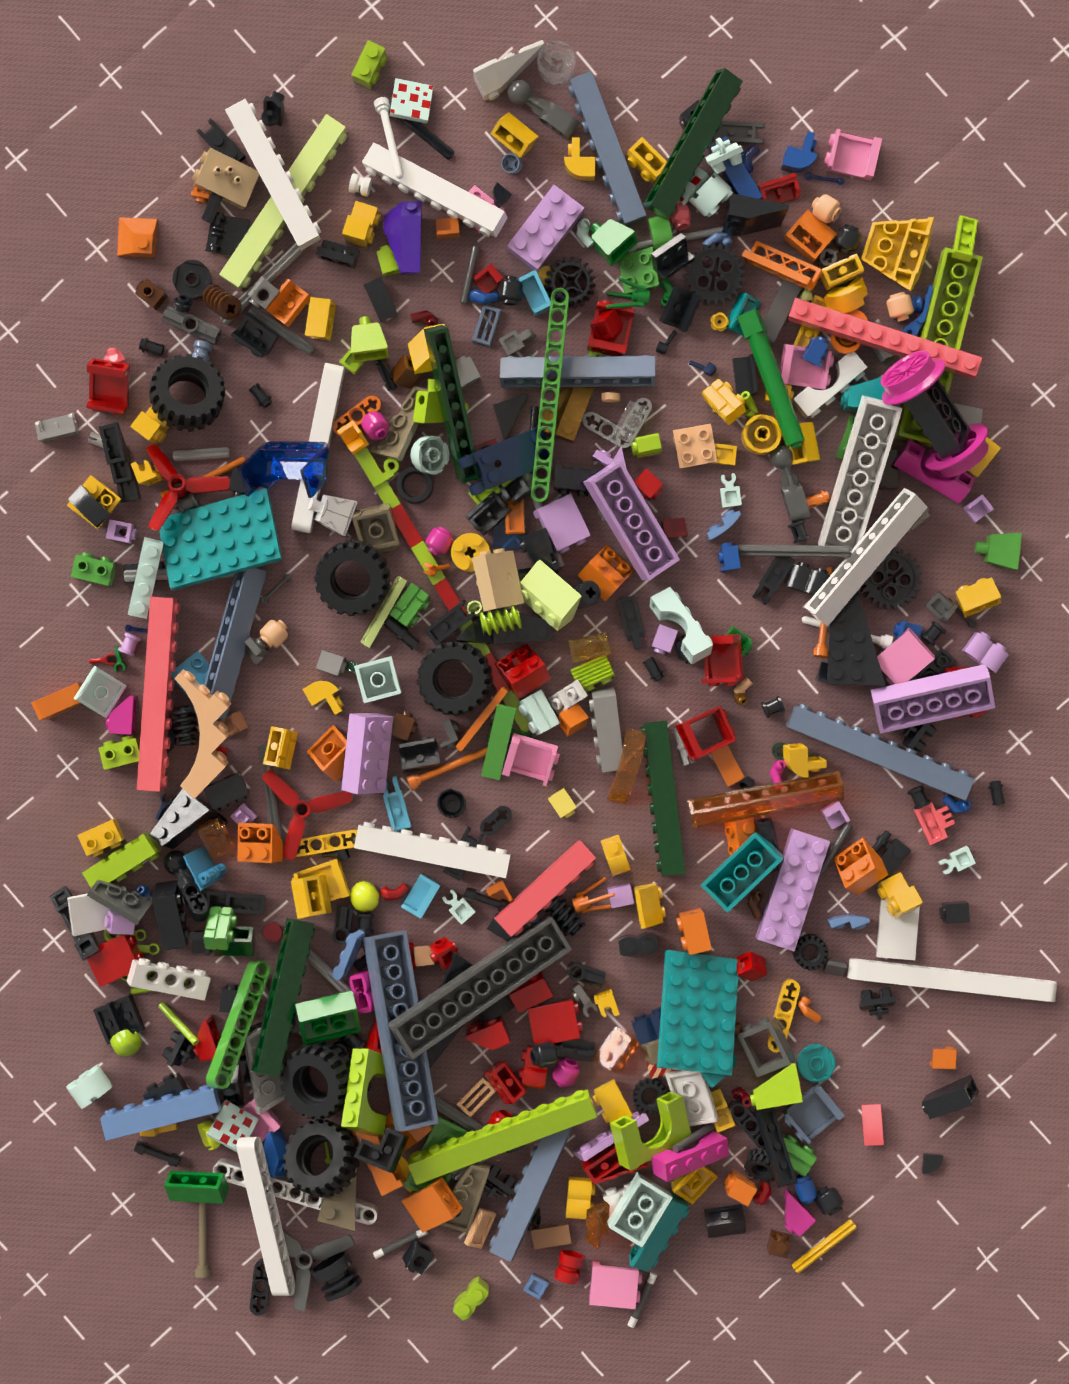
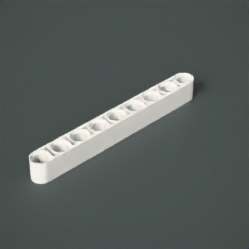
M325 363L292 520L291 529L294 531L311 534L316 512L309 510L308 505L312 498L319 500L333 424L345 373L344 366Z
M241 1137L237 1141V1152L270 1290L273 1296H292L295 1293V1279L263 1144L260 1137Z
M227 1158L217 1161L213 1168V1173H222L218 1166L224 1165L227 1168V1172L224 1173L227 1182L246 1188L244 1178H239L236 1175L237 1171H242L240 1162ZM270 1176L275 1197L317 1210L321 1209L324 1197H319L315 1201L310 1198V1194L302 1191L301 1194L295 1195L291 1191L294 1188L293 1183L289 1182L286 1176L275 1178ZM273 1183H281L282 1189H276ZM356 1198L355 1221L367 1225L373 1224L378 1216V1207L374 1203ZM366 1210L373 1211L374 1216L367 1217L364 1212Z

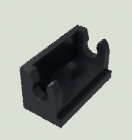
M493 491L465 517L477 531L485 535L508 515L512 509L498 493Z

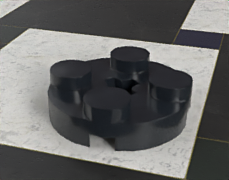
M184 261L174 270L172 278L174 287L179 294L186 295L190 299L203 298L205 289L212 285L210 271L200 261ZM195 275L197 282L191 285L187 279Z

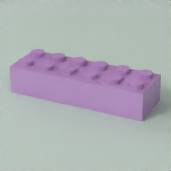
M614 461L583 482L641 580L650 581L680 560L622 461Z
M986 664L870 690L880 734L995 708L991 678Z
M793 828L790 829L782 853L784 857L778 865V871L776 872L755 936L758 940L795 951L830 844L829 840Z

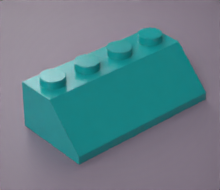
M755 832L700 886L728 913L783 860L784 856L768 840Z
M669 1191L673 1198L643 1247L634 1244L628 1254L630 1266L649 1272L651 1267L655 1268L659 1261V1254L661 1251L664 1252L669 1245L668 1240L670 1236H674L677 1233L680 1220L685 1219L690 1209H688L687 1201Z

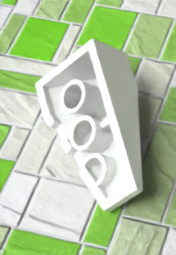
M543 40L523 47L519 50V54L515 55V53L511 52L506 54L501 61H497L495 58L473 69L474 81L484 101L488 99L491 101L500 96V93L544 50Z

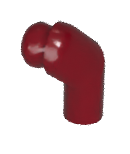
M427 310L410 314L412 323L422 321L428 326L438 324L437 317Z
M737 1087V1089L731 1091L735 1100L741 1098L743 1106H751V1097L742 1087Z

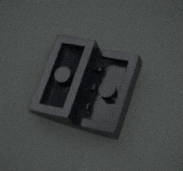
M132 994L93 1009L107 1045L111 1044V1038L120 1031L128 1029L132 1034H135V1031L139 1033L146 1029Z

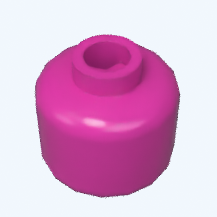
M380 412L366 414L361 424L365 434L375 441L386 437L390 429L388 421Z
M441 526L433 528L425 541L429 547L428 551L436 556L439 553L445 555L454 542L453 537H451L452 533Z
M564 1058L557 1062L552 1072V1077L559 1087L565 1088L575 1084L580 1073L578 1063L571 1058Z

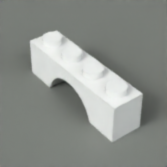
M855 352L845 355L835 364L837 378L831 388L815 390L807 387L792 400L794 406L805 419L809 416L811 418L815 417L821 411L819 407L824 403L828 406L836 399L834 397L836 393L840 391L842 394L850 387L848 383L853 379L857 382L865 375L863 371L867 366Z

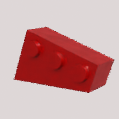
M614 1143L587 1161H581L584 1171L593 1184L618 1178L617 1176L626 1173H635L639 1169L652 1168L650 1161L643 1163L634 1170H629L619 1165Z

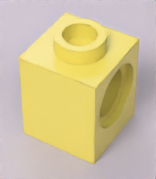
M564 787L548 797L560 818L563 816L568 818L575 813L574 809L577 807Z

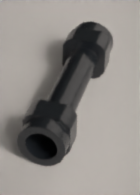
M469 887L466 888L463 897L472 902L477 900L496 907L499 912L510 904L507 900L501 899L499 901L477 893V889Z
M137 1141L134 1152L140 1155L144 1153L167 1161L168 1165L172 1167H178L181 1156L172 1153L170 1155L147 1146L148 1143Z

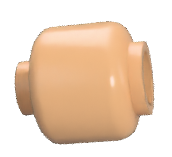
M827 194L822 195L820 198H815L811 206L813 208V215L826 224L835 222L841 213L839 201Z
M905 292L890 295V299L886 302L890 318H897L898 322L909 319L908 315L914 312L911 296L905 294Z
M270 620L260 630V639L266 643L268 648H277L287 639L288 633L286 629L288 627L281 620L278 622Z

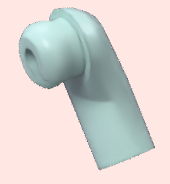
M583 218L577 224L576 236L589 249L593 245L592 239L588 235L590 221Z

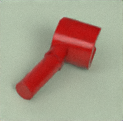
M108 654L105 657L89 659V663L114 665L115 663H108L107 658L115 655Z

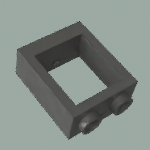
M776 1016L771 1019L764 1017L756 1025H752V1023L747 1024L741 1028V1033L737 1035L757 1077L788 1066L796 1059ZM769 1028L782 1056L761 1063L749 1036Z

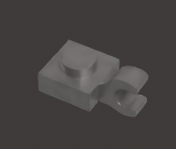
M530 328L520 334H517L516 330L501 337L499 341L507 355L511 356L525 348L522 342L529 340L534 335Z
M577 983L571 987L574 990L571 994L578 1003L580 1001L583 1003V1014L586 1017H590L587 1013L589 1007H593L595 1011H598L597 1006L590 1001L580 984Z

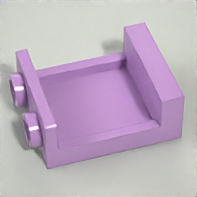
M571 493L533 512L535 518H539L543 527L546 528L554 553L558 551L559 554L570 550L569 546L574 543L576 546L587 542L585 538L590 536L589 530Z

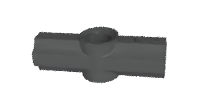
M168 306L163 313V322L216 345L221 336L222 329L204 322L193 315L180 312L171 306ZM196 321V327L191 330L188 329V323Z

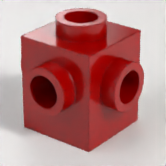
M446 937L436 940L429 946L432 952L429 954L434 964L438 963L443 970L450 966L453 951L455 953L458 951L454 941L450 942Z

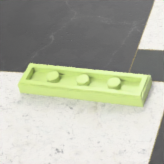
M399 576L396 577L361 640L363 645L370 648L407 580Z

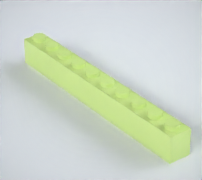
M327 114L288 170L294 180L291 183L293 188H298L302 197L305 196L307 191H312L315 186V179L318 175L321 176L326 169L325 164L328 160L334 158L337 152L335 149L339 143L343 144L347 138L346 127ZM272 196L219 274L224 280L239 290H242L243 287L246 288L250 284L251 275L254 271L257 272L262 265L261 260L265 255L268 256L273 248L271 245L275 239L279 240L283 234L282 229L286 222ZM305 198L300 200L302 204L304 203Z

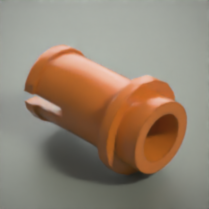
M823 490L819 494L805 497L809 509L822 504L827 505L830 502L828 492Z

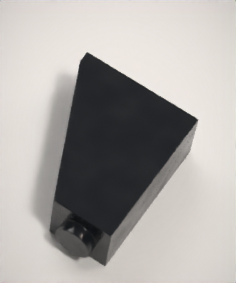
M972 1075L965 1076L927 1094L922 1101V1108L925 1114H928L929 1118L933 1119L972 1106L979 1093Z

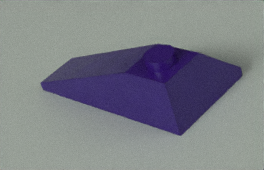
M402 201L384 215V234L387 237L390 249H392L401 275H420L423 220L421 201Z

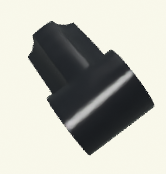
M337 905L335 926L332 933V938L337 944H344L349 934H351L354 907ZM339 930L346 932L347 936L343 941L337 937Z
M573 961L567 966V973L571 980L580 981L598 988L602 987L606 972L583 965L578 961ZM572 968H581L580 974L576 976L572 975Z

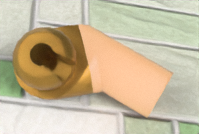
M747 677L734 688V701L740 706H744L747 703L746 690L753 684Z

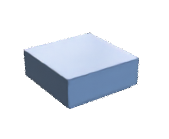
M532 1272L523 1291L540 1300L549 1285V1281Z

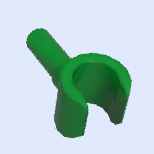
M120 645L115 646L117 663L114 665V671L118 673V664L123 666V671L127 669L126 663L122 661L121 651L118 650Z

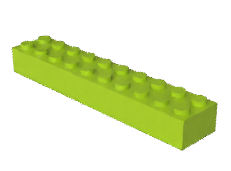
M945 247L940 254L932 286L933 291L920 338L960 350L983 256L973 254L971 261L967 262L951 257L953 249ZM943 371L938 380L947 394H949L953 373ZM903 403L902 413L894 438L904 441L910 439L917 444L933 447L929 438L925 437L919 423L914 420L909 408Z

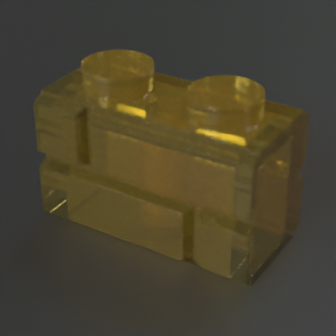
M606 632L582 637L579 640H569L573 663L611 654Z

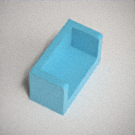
M536 270L518 278V281L523 284V293L534 316L536 317L549 311L551 301Z
M421 872L401 907L421 919L441 883Z

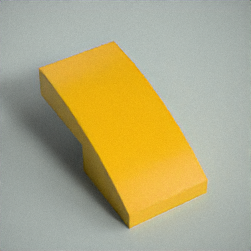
M721 1089L711 1092L719 1118L718 1122H714L717 1133L735 1127Z

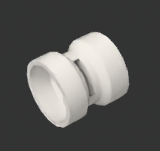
M353 173L350 179L349 192L354 194L358 192L362 196L368 197L372 178H363L359 174Z

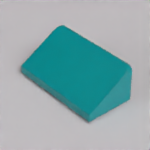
M739 293L728 316L729 324L726 326V329L744 336L737 317L751 310H757L761 301L747 293Z

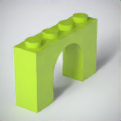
M353 1049L341 1127L366 1135L384 1136L387 1116L372 1111L367 1100V1089L371 1078H386L382 1054L371 1049Z
M670 1091L656 1099L661 1123L655 1137L648 1142L642 1143L636 1120L624 1115L610 1123L619 1165L629 1170L637 1169L643 1163L652 1161V1156L670 1150L675 1144L691 1135L683 1096Z

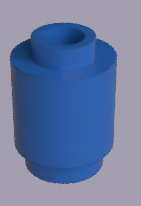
M808 1173L805 1177L801 1174L797 1175V1183L794 1186L799 1201L804 1202V1204L814 1202L818 1195L812 1177Z

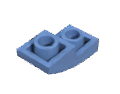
M733 509L723 513L724 517L720 519L723 526L720 527L717 524L708 528L710 531L706 533L708 541L721 535L731 527L741 515L740 511L735 512Z
M855 914L839 915L826 919L829 927L835 928V930L845 927L847 922L852 929L859 930L866 927V923L870 922L868 917Z

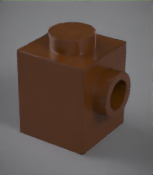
M147 278L145 281L142 280L136 287L137 291L135 294L156 311L168 297L164 291Z
M402 710V713H397L392 725L391 735L408 741L410 735L415 734L418 726L415 723L416 719L412 718L413 714Z

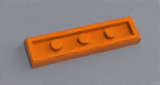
M501 687L456 745L459 751L462 752L497 707V704L508 693L509 689L507 687Z

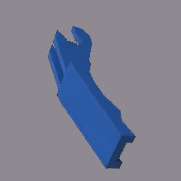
M929 285V288H926L921 315L904 327L902 332H910L911 335H917L926 319L933 291L931 285Z

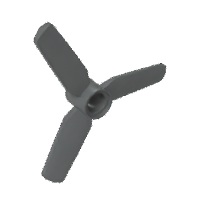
M283 1230L288 1254L290 1257L296 1258V1265L299 1267L296 1273L295 1309L299 1311L306 1309L312 1275L311 1265L315 1260H324L354 1246V1239L351 1235H345L317 1245L314 1249L308 1247L303 1249L300 1242ZM302 1255L309 1256L310 1262H305L302 1259Z

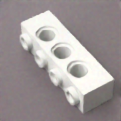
M145 958L132 960L127 983L131 987L205 1001L211 979L206 974V971L200 969L189 971L187 967L176 965V968L169 967V964L165 962L154 964ZM155 971V975L152 978H147L148 972ZM173 974V979L170 982H165L166 977ZM187 978H192L191 983L184 986V981Z

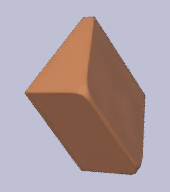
M240 711L227 716L226 720L221 719L219 721L228 727L230 734L227 738L248 728Z

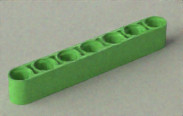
M251 961L245 969L206 1076V1083L210 1088L225 1089L231 1083L270 974V965L266 961ZM238 1020L240 1021L239 1028L237 1027Z

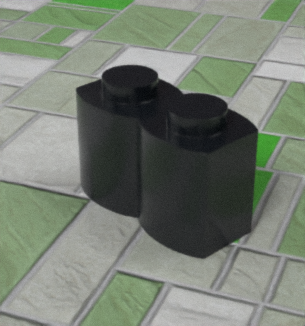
M799 562L798 565L793 564L786 586L814 596L830 575L827 574V570L821 568L812 570L809 569L810 565Z
M646 932L638 936L627 934L618 938L619 952L622 956H634L638 953L653 954L659 950L655 933Z

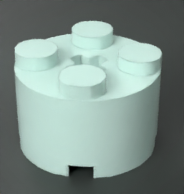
M714 172L688 201L704 217H710L720 208L717 204L726 201L733 192L731 191L732 188Z
M97 1064L90 1070L82 1073L77 1080L72 1081L66 1088L78 1106L83 1109L91 1104L92 1101L105 1094L113 1085Z

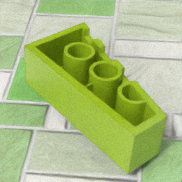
M151 831L143 833L138 839L126 844L124 848L115 851L108 858L101 860L82 872L90 887L92 888L97 880L108 883L116 880L118 883L127 877L125 873L130 870L136 872L144 867L142 863L146 860L152 862L160 857L158 853L162 851V848L157 841L149 836Z

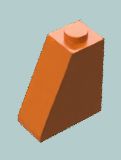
M75 683L32 702L31 704L38 719L49 720L82 704L74 699L82 683Z

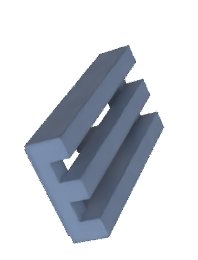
M483 304L472 342L491 347L502 312L501 309ZM487 309L490 311L486 320V324L481 339H479L477 337ZM493 312H496L489 339L485 341Z

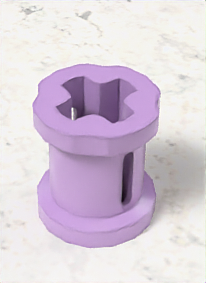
M125 632V640L118 650L134 657V650L137 643L141 641V638Z

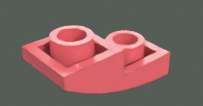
M881 1104L862 1105L864 1145H884Z

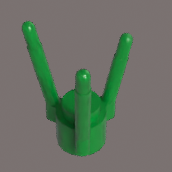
M621 277L618 278L619 281L637 290H633L632 294L607 292L608 296L631 298L633 303L606 305L607 309L643 307L648 305L650 291L646 290V286L638 285Z

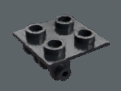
M217 212L213 222L210 223L205 251L232 256L248 232L250 220L225 216L224 213Z

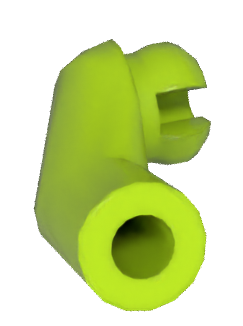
M748 391L742 392L741 397L744 399L748 409L745 411V416L751 419L758 414V409L751 394Z

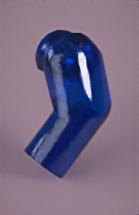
M753 145L741 155L742 163L749 173L754 169L752 158L760 152L756 145Z

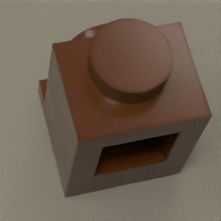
M771 1229L766 1247L768 1253L788 1259L791 1247L790 1234Z

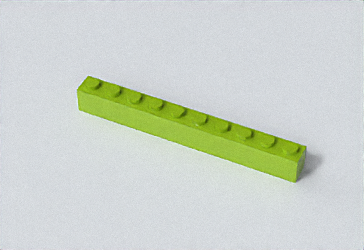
M588 1089L584 1091L579 1090L566 1098L560 1097L550 1104H541L531 1111L526 1110L515 1117L504 1118L499 1123L488 1124L477 1131H469L464 1136L451 1138L440 1145H432L427 1150L416 1151L408 1156V1167L416 1185L597 1118L596 1108Z

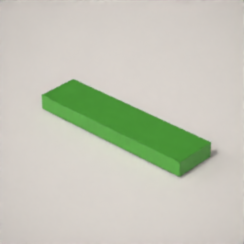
M497 704L481 776L496 780L501 778L516 708Z

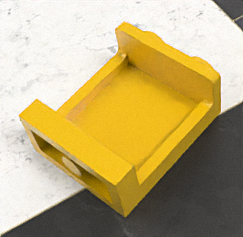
M339 858L293 874L294 878L292 880L326 875L330 901L344 898L351 894Z

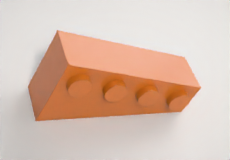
M351 1130L354 1137L357 1136L358 1146L361 1139L380 1145L383 1136L366 1135ZM367 1163L381 1196L402 1187L406 1181L399 1163L394 1173Z

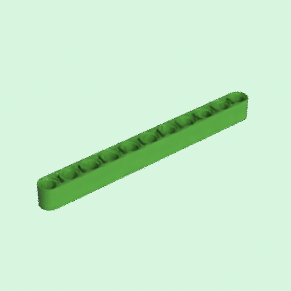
M557 288L552 292L531 489L532 498L538 502L546 500L550 491L569 308V294L563 288ZM558 292H563L566 295V299L562 303L555 301V295ZM556 312H562L564 315V319L560 323L553 320V315ZM555 331L560 332L562 335L559 342L551 340V334ZM552 351H557L560 354V358L556 362H551L549 359V354ZM549 371L557 372L558 377L556 381L550 382L547 379ZM548 390H553L556 394L553 401H547L545 398V393ZM548 409L554 414L553 419L550 421H546L543 418V412ZM544 429H549L552 433L549 440H543L541 437V432ZM543 448L547 449L550 453L549 458L546 460L539 457V451ZM539 468L547 470L548 475L545 479H540L537 476ZM538 487L543 488L546 492L543 498H538L535 495V490Z

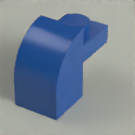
M807 132L802 149L787 146L781 165L782 170L800 173L812 166L817 157V154L813 153L817 140H814L815 133Z

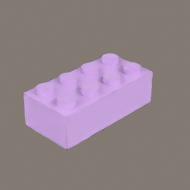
M553 185L509 242L507 251L533 271L536 270L538 274V271L546 264L584 214V207Z
M379 713L349 714L341 790L354 794L385 793L393 724L392 716Z

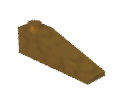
M595 387L563 388L559 395L555 437L572 444L574 443ZM549 409L545 410L543 418L546 421L553 419V412ZM549 429L543 430L544 433L552 435Z

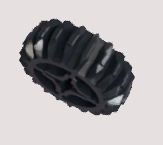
M563 257V264L556 260L557 267L554 265L550 266L553 272H546V275L551 278L544 280V283L550 284L545 287V291L551 290L553 292L556 289V275L560 278L563 289L566 287L567 279L573 280L576 277L573 283L574 287L570 286L565 289L567 292L570 291L579 295L575 298H569L568 310L570 309V304L573 305L574 309H577V302L580 306H584L583 299L589 302L590 297L587 294L593 295L594 291L590 288L596 287L595 283L590 282L596 279L595 276H589L593 269L586 270L588 263H584L581 266L582 259L580 258L577 263H574V257L570 258V262L567 261L566 257ZM571 268L577 271L572 275H568L561 270ZM581 275L585 279L584 291L578 284V279ZM552 292L548 294L549 298H551ZM558 292L555 295V301L564 302L566 297L563 295L565 294Z

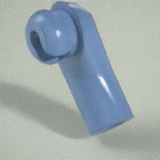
M716 232L703 241V244H706L708 248H711L712 242L714 244L722 243L723 246L727 247L733 241L727 233Z

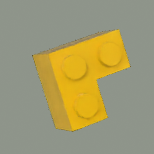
M355 201L352 214L347 216L342 232L346 242L368 248L369 243H373L375 237L374 227L375 225L378 226L381 218L377 207Z
M152 406L146 413L141 411L130 426L154 444L161 443L167 435L165 432L169 428L166 426L167 422L165 420L161 422L157 418L158 413L155 414L153 412Z
M901 872L881 881L877 885L879 896L881 899H885L887 911L890 916H894L895 920L915 911L923 903L914 885L909 887Z

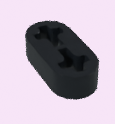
M504 805L497 807L481 822V832L486 836L495 834L510 820L512 815L510 808ZM500 809L502 811L507 810V818L504 819L502 817L499 821H497L496 818L499 816L498 811ZM493 820L496 822L492 826V832L489 830L484 831V823L490 824Z

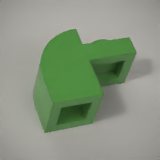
M668 217L648 218L650 237L655 251L673 239Z

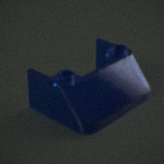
M270 441L264 443L237 469L245 495L249 497L258 487L271 488L279 479L303 480L308 498H312L327 482L329 447L326 442Z

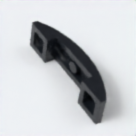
M64 886L49 897L57 912L62 915L72 935L67 898L73 897L67 886ZM94 932L77 936L72 935L76 942L74 945L83 961L100 951Z

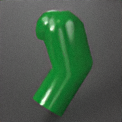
M668 278L660 282L665 291L661 299V304L664 307L674 288Z

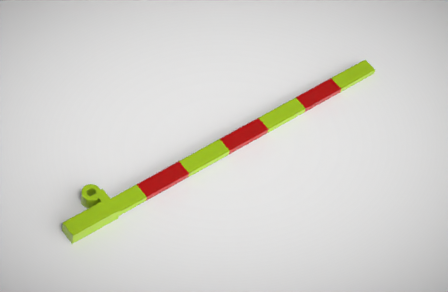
M367 447L354 454L383 503L391 505L395 523L424 571L428 570V568L423 566L424 563L428 562L435 566L438 565L387 482L395 477L394 474L399 471L400 465L398 461L390 458L384 462L386 472L382 473ZM394 463L395 468L390 470L389 464ZM441 570L437 571L434 576L427 575L449 611L460 603ZM471 619L460 627L461 632L473 623ZM468 642L472 647L478 648L481 654L488 659V665L491 666L492 683L497 691L502 686L509 689L495 666L496 660L485 643ZM509 689L503 701L506 706L516 708L514 719L521 731L527 732L530 730L528 727L529 721L519 711L518 707L520 705L518 702L520 700Z

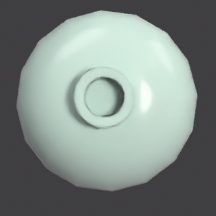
M424 436L413 444L410 457L417 470L426 474H438L444 470L442 468L449 461L448 445L441 440L442 438L438 436Z

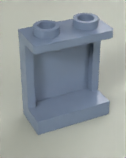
M819 1083L802 1095L803 1102L791 1104L783 1110L785 1115L784 1121L790 1128L792 1126L796 1128L797 1132L795 1134L802 1143L804 1141L808 1144L812 1143L811 1139L836 1119L841 1120L845 1116Z

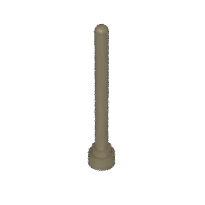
M199 1203V1264L195 1268V1277L207 1278L211 1276V1268L207 1264V1203Z

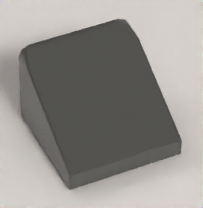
M827 959L823 972L842 976L847 969V965L841 961Z

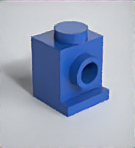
M821 336L817 338L811 337L801 359L816 367H821L822 363H820V360H824L828 353V349H826L828 340Z
M732 542L721 544L718 560L719 564L723 563V567H720V572L740 569L737 545L732 546Z

